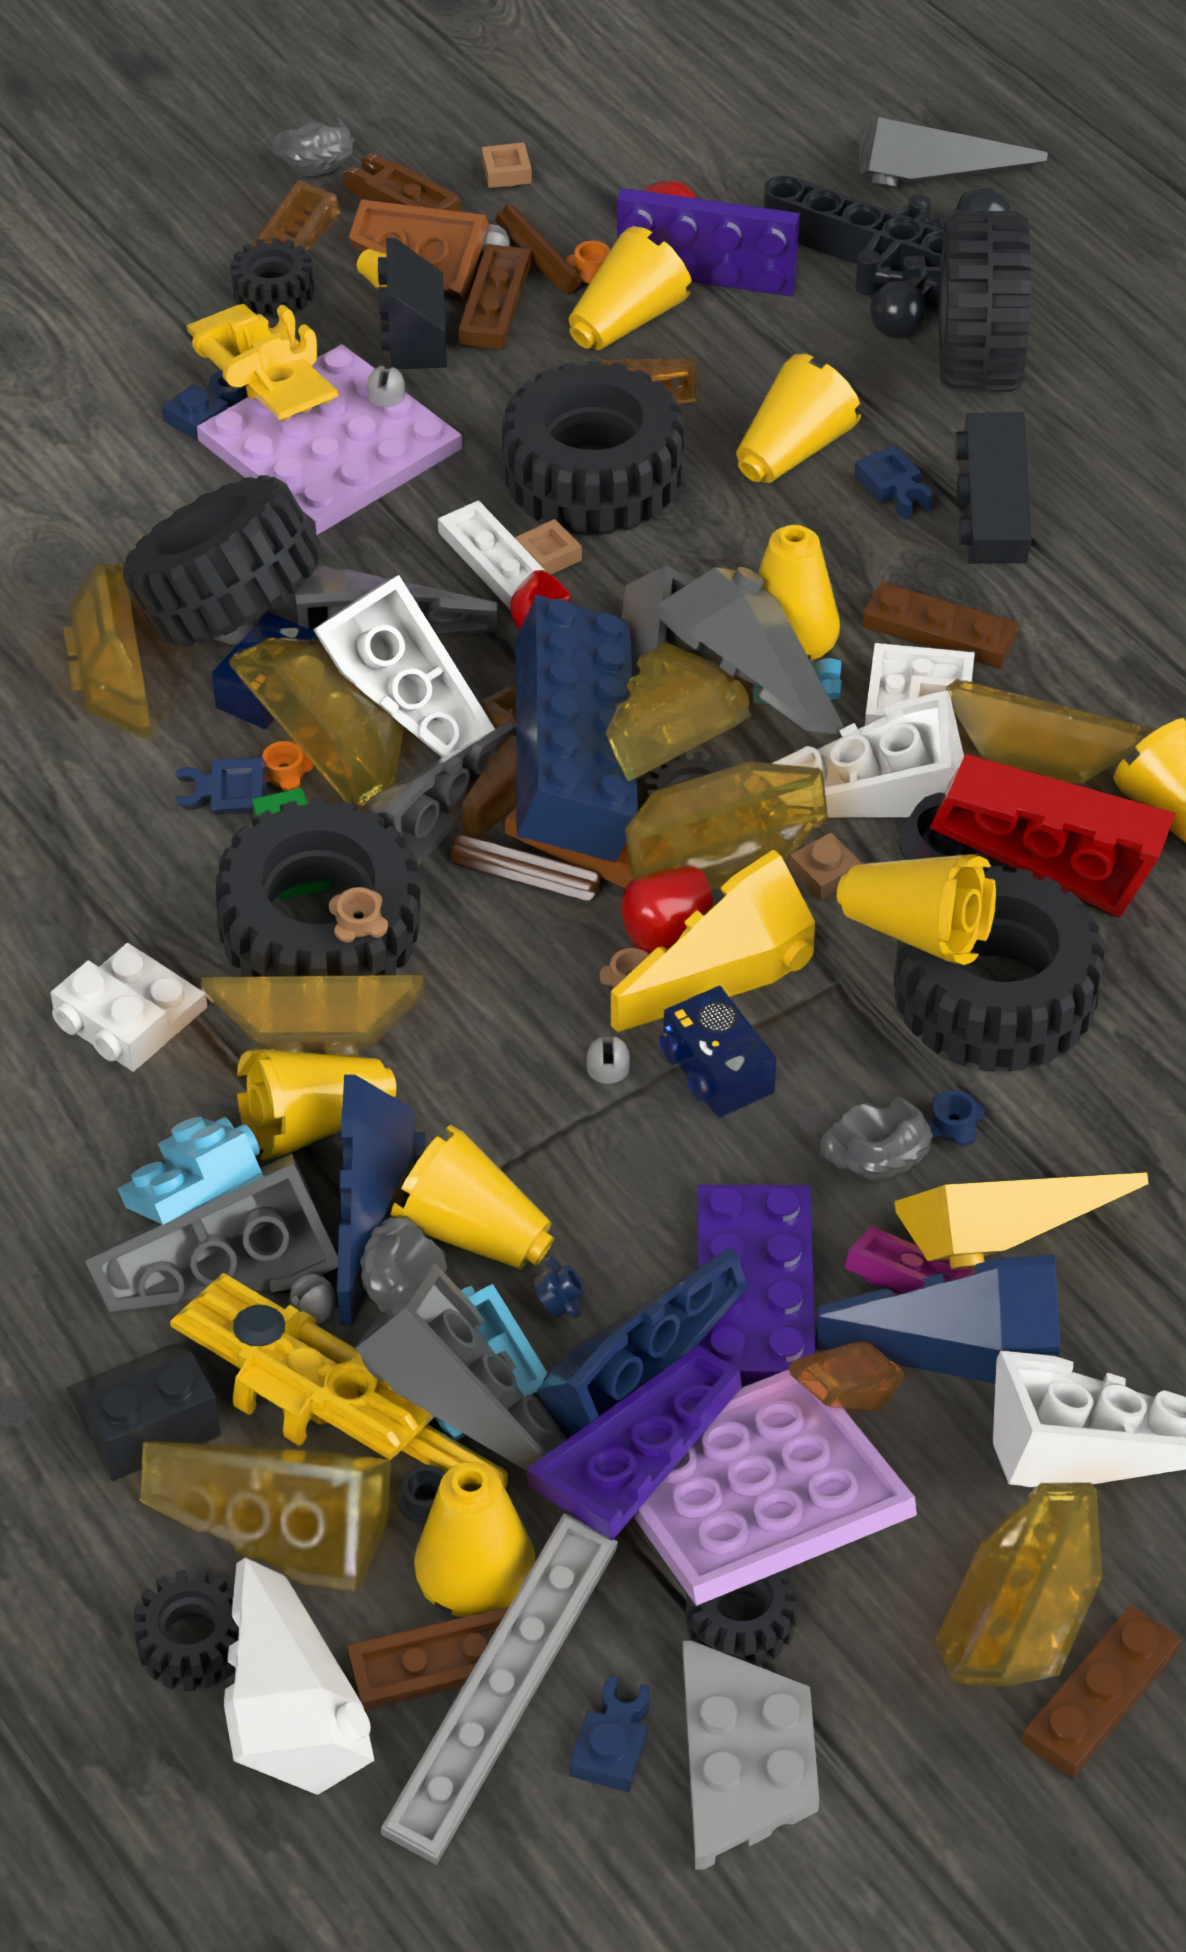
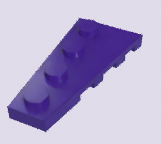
M699 1345L527 1468L529 1487L613 1541L742 1388L740 1370Z

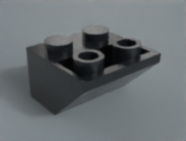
M386 238V257H378L379 285H387V287H378L379 315H381V321H389V323H380L382 351H391V365L396 369L446 368L443 272L398 239Z

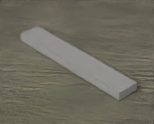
M563 1514L382 1825V1836L435 1865L438 1864L617 1550L618 1541L614 1539L611 1541L593 1528Z

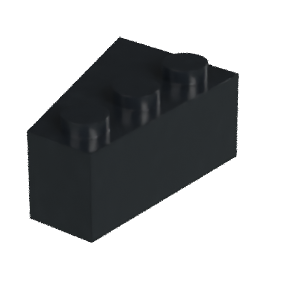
M1024 412L966 413L964 430L955 432V460L959 463L960 473L957 475V502L963 503L964 516L959 518V545H967L969 564L1027 563L1032 536Z

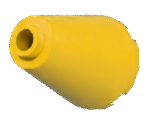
M632 226L627 228L618 237L569 316L570 334L581 347L601 350L682 303L690 295L691 291H686V287L691 283V277L683 261L665 241L657 246L647 237L653 232L646 228Z
M794 354L783 364L736 451L739 461L738 467L745 477L753 482L771 483L850 431L859 422L861 414L856 415L855 409L860 404L858 397L849 383L834 368L825 364L822 369H819L809 363L813 356L808 354Z
M800 525L782 527L771 535L757 574L764 579L763 587L779 601L806 655L811 654V661L822 657L834 647L839 637L840 618L818 536L812 530Z
M1180 718L1160 727L1138 743L1135 748L1140 755L1130 766L1123 759L1118 765L1113 778L1121 792L1131 800L1174 812L1175 816L1170 831L1186 843V720Z
M967 854L867 863L852 866L848 873L841 877L837 887V901L842 906L845 916L952 964L967 965L973 962L979 955L970 952L976 940L986 941L991 931L995 912L996 886L994 879L985 878L983 867H991L988 860L977 855Z
M266 1049L248 1050L241 1055L237 1068V1077L247 1075V1092L237 1093L242 1125L246 1124L250 1128L260 1150L263 1149L264 1152L259 1159L266 1161L280 1158L341 1132L344 1074H356L395 1098L396 1081L392 1070L385 1068L382 1062L376 1058Z
M449 1125L446 1127L449 1140L445 1141L437 1136L409 1173L401 1189L410 1194L404 1209L394 1203L391 1217L405 1216L413 1221L416 1226L421 1227L426 1236L521 1270L528 1262L537 1266L545 1257L554 1241V1237L548 1234L551 1221L462 1130Z
M460 1463L449 1469L440 1482L415 1552L416 1580L427 1600L435 1605L436 1601L440 1605L451 1609L452 1615L460 1618L509 1607L535 1564L533 1544L498 1474L491 1467L483 1463Z

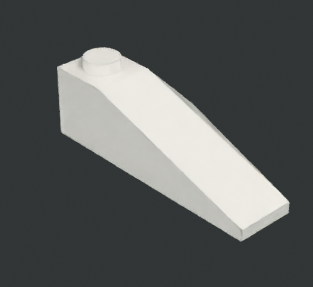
M399 575L378 585L314 629V632L340 673L440 757L447 756L495 729Z
M948 690L898 701L882 709L885 714L884 717L859 729L853 723L839 730L841 738L817 750L806 746L753 772L752 812L756 818L909 817L916 805L924 797L938 792L945 793L951 778L964 757Z
M247 1558L236 1563L232 1617L239 1627V1637L237 1642L229 1646L228 1662L236 1668L235 1683L225 1689L224 1709L233 1760L318 1795L374 1761L369 1737L371 1729L369 1718L357 1694L286 1576Z

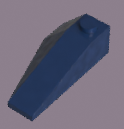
M344 1074L341 1124L344 1170H340L342 1222L339 1223L337 1293L340 1324L353 1325L367 1294L362 1284V1267L360 1264V1259L365 1252V1246L369 1239H371L372 1230L380 1226L388 1217H391L394 1203L404 1209L410 1194L401 1188L416 1162L427 1149L426 1132H416L413 1108L356 1074Z
M729 1248L722 1251L576 1346L560 1364L551 1368L537 1391L544 1407L557 1426L573 1436L694 1349L748 1287L737 1253Z
M1054 1254L993 1259L976 1264L978 1274L945 1282L944 1276L940 1273L923 1278V1287L897 1295L891 1290L881 1289L818 1306L815 1338L817 1350L996 1383V1362L1000 1351L1059 1357L1060 1331Z

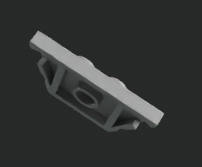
M691 1640L682 1641L694 1860L695 1870L706 1869L714 1865L715 1856L745 1841L748 1846H751L771 1836L777 1827L784 1824L793 1825L818 1812L819 1788L810 1687Z

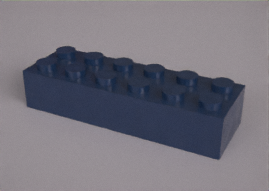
M535 595L516 638L517 836L616 862L638 818L630 621L620 619L611 613H599L574 606L565 600H553Z

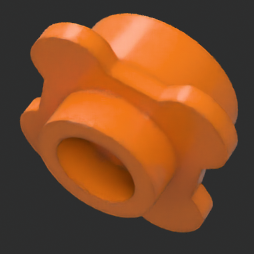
M586 241L579 244L575 248V254L568 256L566 261L577 271L582 278V282L590 283L609 254L610 248L600 241Z
M275 742L269 745L262 754V758L267 762L266 782H271L283 791L299 788L301 785L300 779L304 773L314 768L313 758L309 754H303L302 749L293 742Z

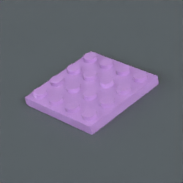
M343 344L318 357L312 365L338 391L339 396L333 398L329 404H318L312 407L310 412L305 414L302 412L292 415L290 420L283 422L257 398L252 400L247 397L197 426L198 441L244 478L253 477L256 479L260 475H268L286 483L316 535L462 449V435L406 392L404 400L392 407H380L370 402L367 382L374 368Z
M803 1363L741 1388L633 1517L697 1606L917 1515L915 1496L807 1363Z

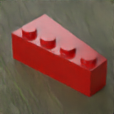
M965 754L946 788L930 828L1015 869L1032 871L1033 877L1043 881L1045 877H1048L1061 885V891L1066 893L1071 891L1078 899L1120 918L1159 859L1175 813Z

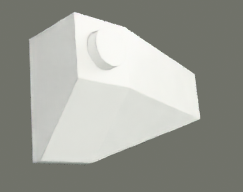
M1000 1351L996 1362L993 1445L1008 1484L1025 1487L1067 1489L1186 1469V1397L1165 1390L1157 1393L1156 1398L1125 1387L1126 1378L1107 1373L1103 1381L1072 1372V1361L1056 1356Z

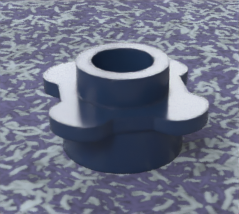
M949 1090L934 1096L931 1102L933 1108L931 1117L925 1119L931 1127L933 1138L941 1136L946 1140L955 1141L960 1146H968L974 1143L977 1135L974 1129L977 1122L984 1119V1107L969 1094L958 1090Z
M554 1257L546 1258L545 1265L547 1270L533 1280L534 1289L539 1300L555 1317H560L566 1312L573 1318L582 1315L579 1304L585 1294L581 1278L571 1266L565 1265L561 1267Z

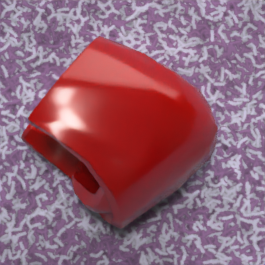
M695 865L654 871L630 880L623 892L620 909L625 932L631 939L634 948L641 949L650 955L657 947H665L669 950L687 928L684 922L696 910L705 916L714 907L711 888L704 872Z

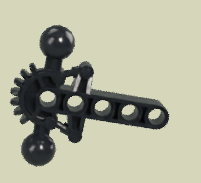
M776 176L766 181L764 185L763 208L800 213L799 244L857 264L856 291L862 295L874 294L869 306L871 319L875 327L884 335L903 339L916 333L923 326L927 316V305L939 307L941 256L946 216L939 220L930 214L931 200L929 197L921 194L913 195L909 198L907 206L893 212L792 176ZM978 186L960 197L955 211H1010V206L1005 196L996 189Z

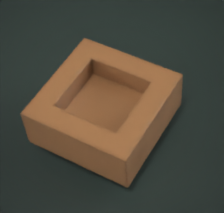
M524 142L481 147L482 164L488 188L513 187L515 185L532 183V169Z
M555 519L514 537L542 568L551 575L582 561V546Z
M832 833L790 854L789 869L820 900L837 892L841 877L847 874L852 866L863 864Z

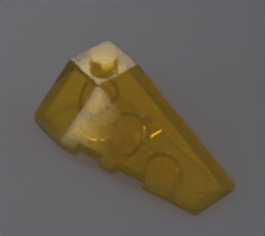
M665 643L640 656L637 665L641 671L639 675L630 678L627 685L630 696L628 700L619 703L606 731V735L627 781H630L750 718L751 714L748 709L749 697L742 683L735 680L734 676H730L719 667L720 665Z
M147 1441L143 1443L140 1502L198 1532L207 1531L236 1546L234 1551L250 1559L257 1557L283 1570L282 1575L298 1584L356 1592L362 1586L388 1520L391 1460L330 1452Z

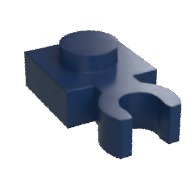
M218 371L210 377L207 387L202 388L193 383L163 405V421L193 439L198 440L197 426L228 409V407H232L244 400L246 397L245 385L242 387H228V383L223 377V371Z
M896 445L855 462V477L880 503L893 499L896 502L895 510L901 518L905 520L911 518L912 503L922 505L926 511L932 510V490L927 485L921 483L922 472Z
M262 757L212 760L211 774L203 775L199 770L192 767L181 768L176 771V777L181 782H196V790L189 796H177L176 803L184 809L195 810L201 808L207 801H211V810L216 815L253 813L252 799L266 796L267 762Z
M610 1676L602 1690V1706L605 1715L587 1710L569 1763V1776L630 1792L647 1741V1726L638 1723L646 1717L649 1711L650 1689L649 1686L642 1684L637 1698L632 1702L624 1703L616 1698L618 1678Z

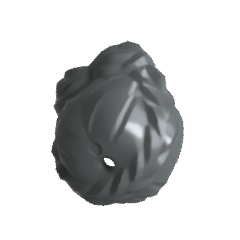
M335 116L334 127L327 126L322 122H311L301 126L298 130L289 129L278 133L274 138L273 151L275 156L280 157L285 164H288L297 173L306 177H317L339 169L346 161V158L352 154L355 139L351 136L350 130L341 118Z
M894 1096L889 1107L881 1108L870 1102L852 1105L849 1111L842 1115L840 1121L831 1124V1128L821 1138L820 1155L829 1162L834 1163L836 1167L849 1169L855 1175H861L873 1181H888L908 1171L913 1165H917L928 1154L933 1134L930 1125L925 1121L922 1112L905 1099Z
M405 1216L388 1217L380 1226L372 1230L371 1239L367 1242L365 1252L360 1259L363 1287L369 1297L377 1302L378 1309L384 1312L433 1263H436L445 1273L447 1270L445 1252L432 1239L426 1238L421 1227L416 1226L409 1218Z

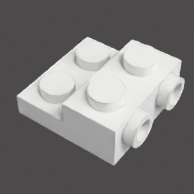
M126 943L99 967L89 960L86 961L51 991L54 1009L52 1014L59 1027L70 1035H79L91 1043L103 1058L108 1061L116 1060L132 1072L138 1069L207 1008L206 993L129 943Z

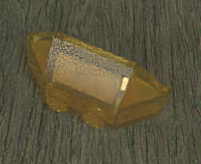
M124 564L94 565L70 605L73 626L63 627L67 656L78 655V660L68 661L73 691L83 690L87 711L141 738L152 737L128 588L123 579Z
M270 637L230 659L229 665L345 802L355 804L357 809L366 805L377 793L395 784L404 726L340 673L320 640Z
M959 678L946 687L956 716L982 758L1022 770L1028 769L1044 773L1046 777L1075 784V782L1083 783L1136 752L1135 746L1154 731L1153 727L972 683Z
M749 761L654 791L625 829L631 875L635 879L654 871L695 865L704 872L709 886L713 890L722 887L733 875L773 849L785 861L805 841L814 827L818 828L828 818L823 772L819 768Z
M423 975L201 978V989L206 997L259 1049L290 1052L325 1050L327 1055L358 1057V1050H371L425 996Z
M1091 1482L1040 1483L1028 1495L1031 1501L1012 1512L980 1544L935 1640L948 1668V1672L956 1684L1012 1686L1059 1676L1102 1579L1097 1490Z

